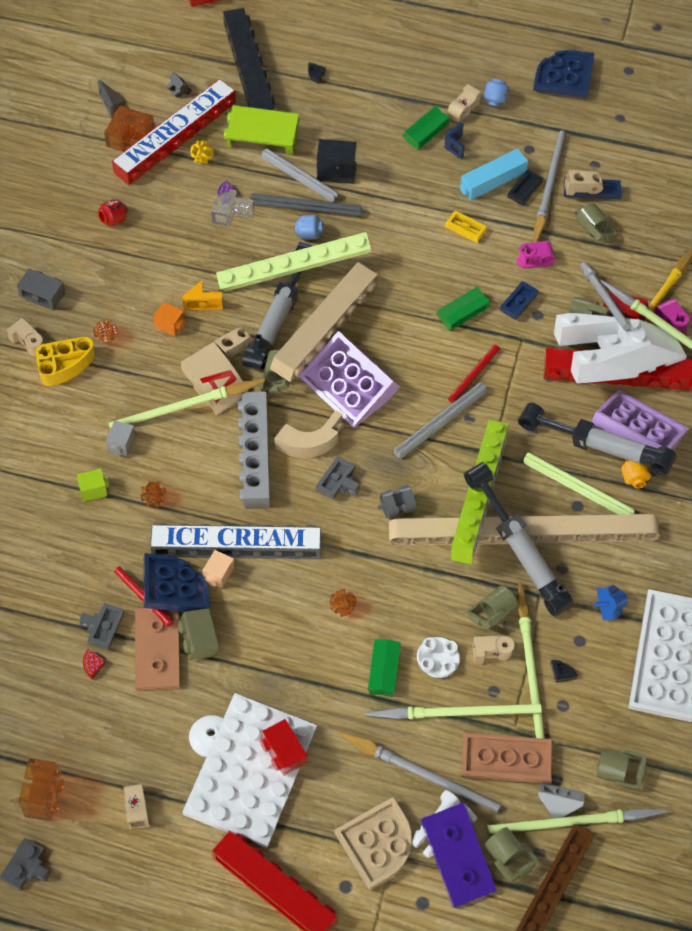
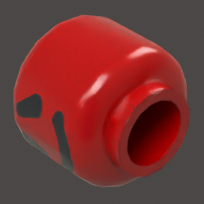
M112 199L100 205L98 217L103 224L111 227L125 221L128 210L126 205L120 200Z

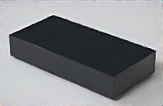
M528 169L508 192L507 198L524 206L543 183L544 178Z

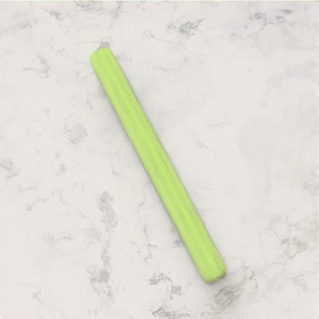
M527 453L525 456L524 464L618 515L635 513V509L541 458L531 453Z

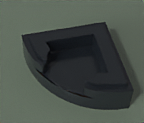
M309 62L308 75L313 82L320 84L326 72V67Z
M551 660L550 665L555 683L577 679V673L572 667L562 663L560 660Z

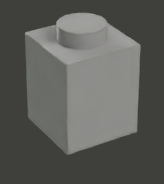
M114 421L106 439L108 451L114 455L127 456L135 438L134 426Z

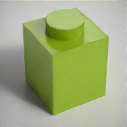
M101 468L76 474L83 502L108 496L106 488H109L110 485L107 475L103 476Z

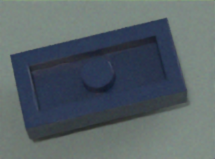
M522 281L500 306V311L517 320L536 298L539 290Z

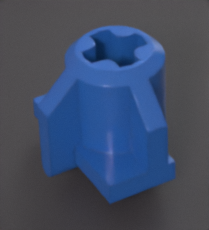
M615 585L597 588L599 601L595 602L594 606L600 607L602 619H617V617L621 616L623 608L628 603L626 593Z

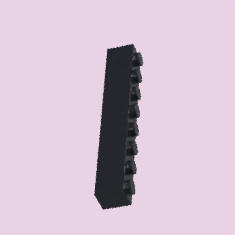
M244 8L223 11L224 27L248 107L278 111L277 108L274 109V95H270V82L265 79L267 78L266 69L261 66L263 65L262 55L258 54V42L253 39L255 38L254 29L249 26L251 25L249 14L246 15Z

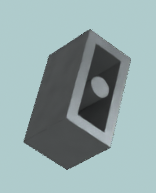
M28 268L17 284L19 297L53 311L65 294L64 285L61 280L49 277L41 271H35Z

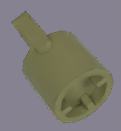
M594 203L586 205L577 214L576 221L591 237H595L599 241H612L618 236V232L609 224V219Z
M574 297L569 309V313L598 315L600 313L604 314V316L612 317L609 308L600 306L599 302L580 297Z
M272 350L267 355L265 371L262 379H265V381L261 383L260 391L266 392V395L286 390L290 386L288 380L270 369L274 356L280 350ZM272 382L276 385L268 386V383Z
M500 585L471 607L467 613L472 622L489 629L518 607V602L507 587ZM482 609L485 612V614L490 618L487 621L481 616L477 615V613Z
M602 748L596 777L613 780L616 786L638 790L641 787L642 780H645L646 777L645 754L622 749L620 753ZM629 756L641 758L636 775V785L624 783Z
M508 827L496 832L485 843V848L496 860V867L509 882H513L518 878L522 879L532 872V868L538 862L537 857L524 842L520 843ZM524 852L531 862L519 868L512 875L506 867L517 860Z

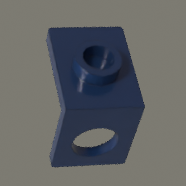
M462 122L447 132L444 144L445 149L460 159L463 158L464 145L457 140L463 135L464 123ZM453 144L458 147L459 152L453 148Z

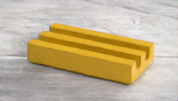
M456 210L445 223L446 228L477 244L488 229L487 226Z

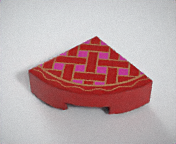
M87 649L83 657V667L86 675L92 680L106 663L105 660Z

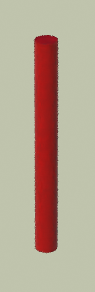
M493 345L448 397L449 402L454 403L499 352L500 347L498 345Z
M120 566L117 567L114 573L144 603L143 589ZM150 609L167 627L173 624V620L163 610Z

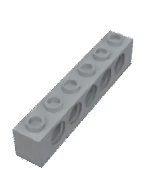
M242 392V400H238V413L242 412V418H238L239 430H243V435H239V447H243V453H239V465H243V470L239 471L240 483H244V489H240V501H244L245 509L270 508L266 392Z

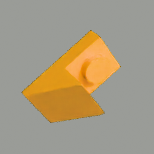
M202 280L183 295L184 310H223L222 292H204Z

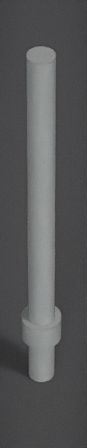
M582 262L580 267L584 272L586 280L592 283L622 329L628 330L630 324L598 280L595 270L590 268L587 262Z

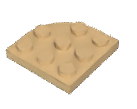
M393 797L334 830V834L369 891L394 877L403 868L409 857L412 841L411 829L408 820Z

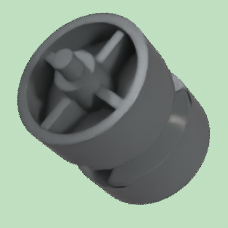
M409 485L397 488L396 492L389 490L380 493L381 505L377 507L378 510H383L387 519L399 516L400 512L406 514L416 511L415 499L418 498V495H413Z

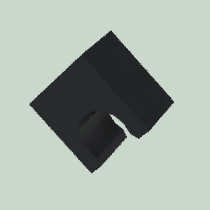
M319 139L317 180L321 182L354 184L357 142Z

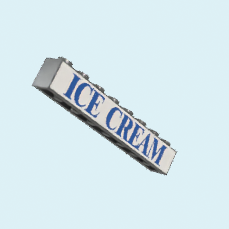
M160 523L152 525L150 549L151 554L190 558H210L216 550L231 558L321 559V527L313 525L305 527L286 525L279 527L273 525L252 526L249 524L242 526H232L229 524L211 526L209 524L189 525L182 523L179 525H168Z

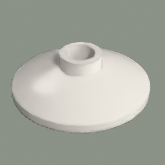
M215 715L205 716L193 724L189 740L191 747L197 754L207 757L223 721L222 717ZM209 731L215 732L213 736L207 735Z

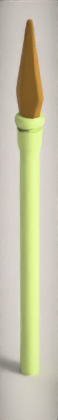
M265 379L232 383L227 387L223 386L221 389L218 388L203 395L116 421L131 425L211 400L238 395L264 382ZM109 422L110 430L113 425V422Z
M519 581V624L523 635L531 704H540L531 637L532 621L529 618L530 611L521 581ZM533 713L536 738L545 739L542 713Z

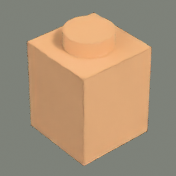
M215 550L202 570L207 584L212 587L218 586L223 588L234 570V559Z

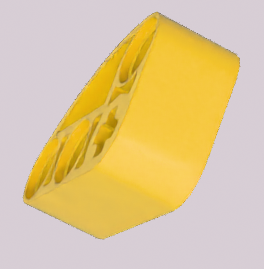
M88 337L42 344L37 347L35 352L40 379L45 386H54L69 381L84 371L95 358L94 344Z

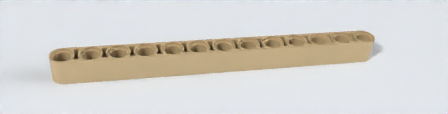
M654 514L520 516L526 525L524 529L534 544L649 542L660 538L658 517ZM485 517L477 545L509 544L507 540L503 541L496 530L503 523L500 517ZM460 518L391 520L388 523L389 543L393 546L452 545Z

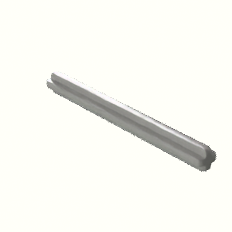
M478 383L394 449L395 456L398 459H402L487 392V387L483 383Z

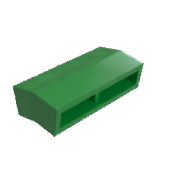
M435 105L405 130L402 137L415 149L420 150L449 125L450 117Z
M477 286L440 308L436 314L447 329L452 331L488 309L490 301Z
M374 639L368 682L369 694L393 696L401 642L388 639Z

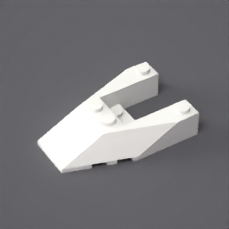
M581 313L556 315L554 336L559 346L598 342L600 346L598 350L574 352L571 372L577 384L636 378L641 372L647 370L652 372L655 371L656 367L663 364L669 366L685 360L686 354L675 337L661 327L639 319L625 318L630 324V328L625 331L615 317Z

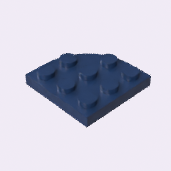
M562 50L555 52L549 58L545 57L537 67L533 91L587 99L594 53Z
M144 553V608L183 612L209 609V589L201 572L197 573L190 567V563L183 559L168 555Z

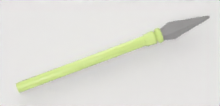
M601 280L622 302L631 306L632 310L644 315L692 349V340L647 309L638 299L635 300L628 293Z
M541 704L442 708L414 707V709L410 706L408 709L396 708L365 713L364 715L396 719L409 718L412 720L414 717L417 719L438 716L541 713Z
M618 809L617 812L610 811L601 814L487 825L488 835L505 827H508L511 832L573 826L574 824L617 823V821L623 823L624 820H636L667 813V810L622 811Z

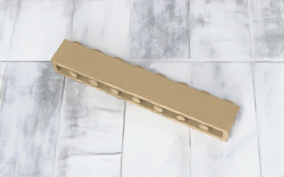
M357 262L274 356L270 369L289 382L295 376L299 377L304 370V365H309L312 362L315 353L320 352L325 346V341L332 339L336 328H341L346 321V317L348 315L351 316L356 310V305H361L367 296L366 294L374 290L377 284L375 282L377 274Z

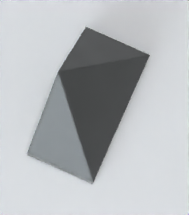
M98 80L99 94L111 119H113L126 99L103 81Z

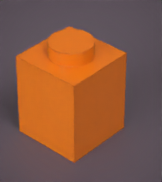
M162 302L153 315L154 326L173 336L179 330L181 331L186 323L184 311L166 302Z

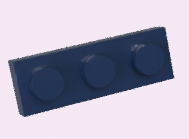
M566 177L564 178V197L621 199V180L602 179L603 190L597 194L575 192L574 195H567L565 187Z

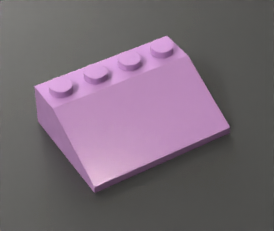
M339 331L299 376L334 410L343 413V418L353 428L388 402L401 387Z
M621 390L613 394L595 412L591 421L594 423L595 428L655 448L661 446L668 447L673 451L689 430L688 427Z

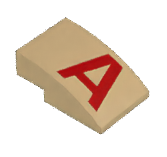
M214 342L181 362L182 372L193 383L194 390L199 395L212 392L218 388L221 389L223 386L227 387L232 383L243 382L234 367ZM242 393L228 396L227 398L222 397V399L206 402V404L218 416L237 404L238 400H242Z

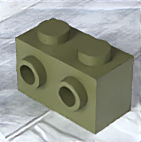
M209 609L184 612L178 622L179 632L183 633V647L185 653H188L189 660L215 657L219 644Z

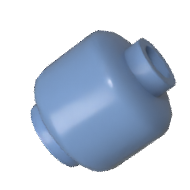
M492 78V81L486 83L484 99L489 100V105L499 107V103L503 104L507 101L509 86L506 85V81Z
M303 215L295 223L296 235L302 240H317L320 238L321 233H324V222L320 221L317 215Z

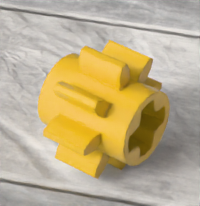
M197 140L196 144L192 145L190 153L195 158V163L207 164L212 159L214 151L212 147H209L210 142Z

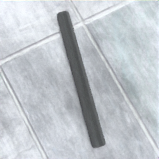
M252 193L250 196V204L356 217L362 215V206L256 193Z

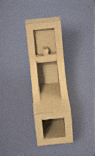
M335 410L324 426L313 432H302L285 424L275 437V449L295 458H313L327 453L338 443V433L344 425L343 413Z

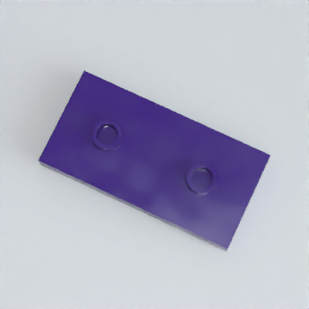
M464 802L420 819L453 908L497 891Z

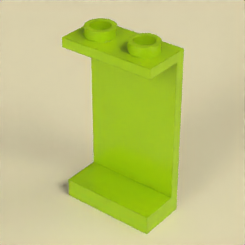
M232 106V111L228 112L227 116L229 126L224 130V139L227 140V147H231L232 141L236 140L285 147L286 155L294 154L299 128V114Z

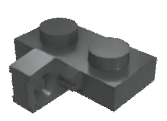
M337 456L316 485V491L333 500L339 491L343 494L346 491L356 496L360 491V484L353 481L354 479L351 476L355 471V465Z
M104 603L99 614L95 613L92 616L82 612L79 621L80 625L88 628V632H90L88 644L109 650L124 616V609Z
M24 838L1 874L0 879L20 891L27 879L32 881L36 877L46 882L50 875L49 870L41 866L43 862L40 860L45 849Z

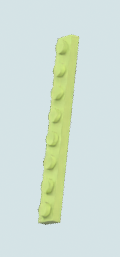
M364 232L220 271L216 274L220 291L223 293L367 254L372 251L367 233Z

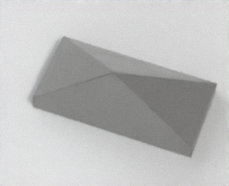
M540 783L538 796L553 818H563L583 806L585 793Z

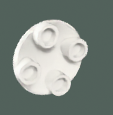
M442 637L426 638L417 652V661L420 668L432 677L443 678L450 676L457 670L460 663V653L457 649V644L452 640Z

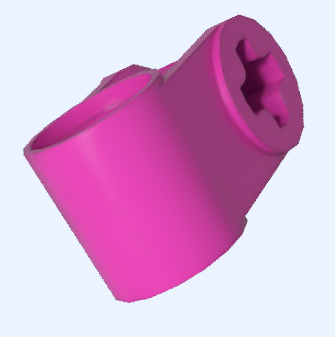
M549 241L524 243L519 248L520 255L517 258V264L522 268L547 267L553 265L556 261L552 244Z
M670 299L655 307L654 312L657 316L684 335L686 334V325H688L690 318L675 299Z

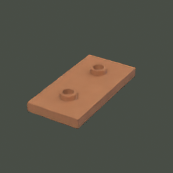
M135 608L136 691L180 689L179 611L163 610L173 620V624L167 627L149 608Z
M463 733L461 778L551 784L553 739Z

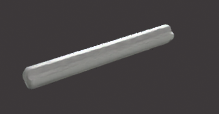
M266 148L262 152L263 159L331 202H335L338 199V192L273 151Z

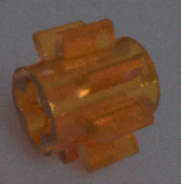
M111 320L96 322L97 327L93 328L94 337H99L100 342L114 340V335L118 334L116 324L112 325Z
M149 481L145 487H141V501L146 500L147 507L150 505L158 507L161 502H165L166 488H160L159 481L157 483Z
M341 589L331 595L332 598L329 604L335 614L340 613V616L344 617L354 611L356 598L351 592L346 593L345 589Z

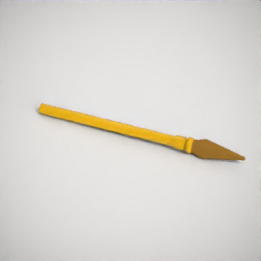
M692 249L677 261L667 281L648 305L650 311L654 312L655 307L660 304L673 284L687 271L692 259Z

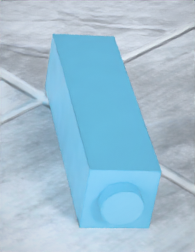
M517 148L462 175L460 190L470 200L479 197L523 175L527 171L528 160Z

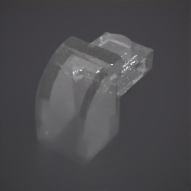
M227 191L220 194L215 199L211 210L212 223L231 226L234 215L253 218L254 200L237 197V191Z

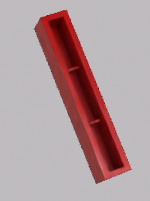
M229 830L214 847L212 857L215 861L301 931H331L337 924L336 912L332 907L327 904L323 906L317 901L318 897L312 891H305L299 886L300 883L296 878L291 875L287 877L281 872L282 868L276 862L272 861L270 863L264 858L265 855L257 847L251 848L246 844L247 840L241 834H234Z

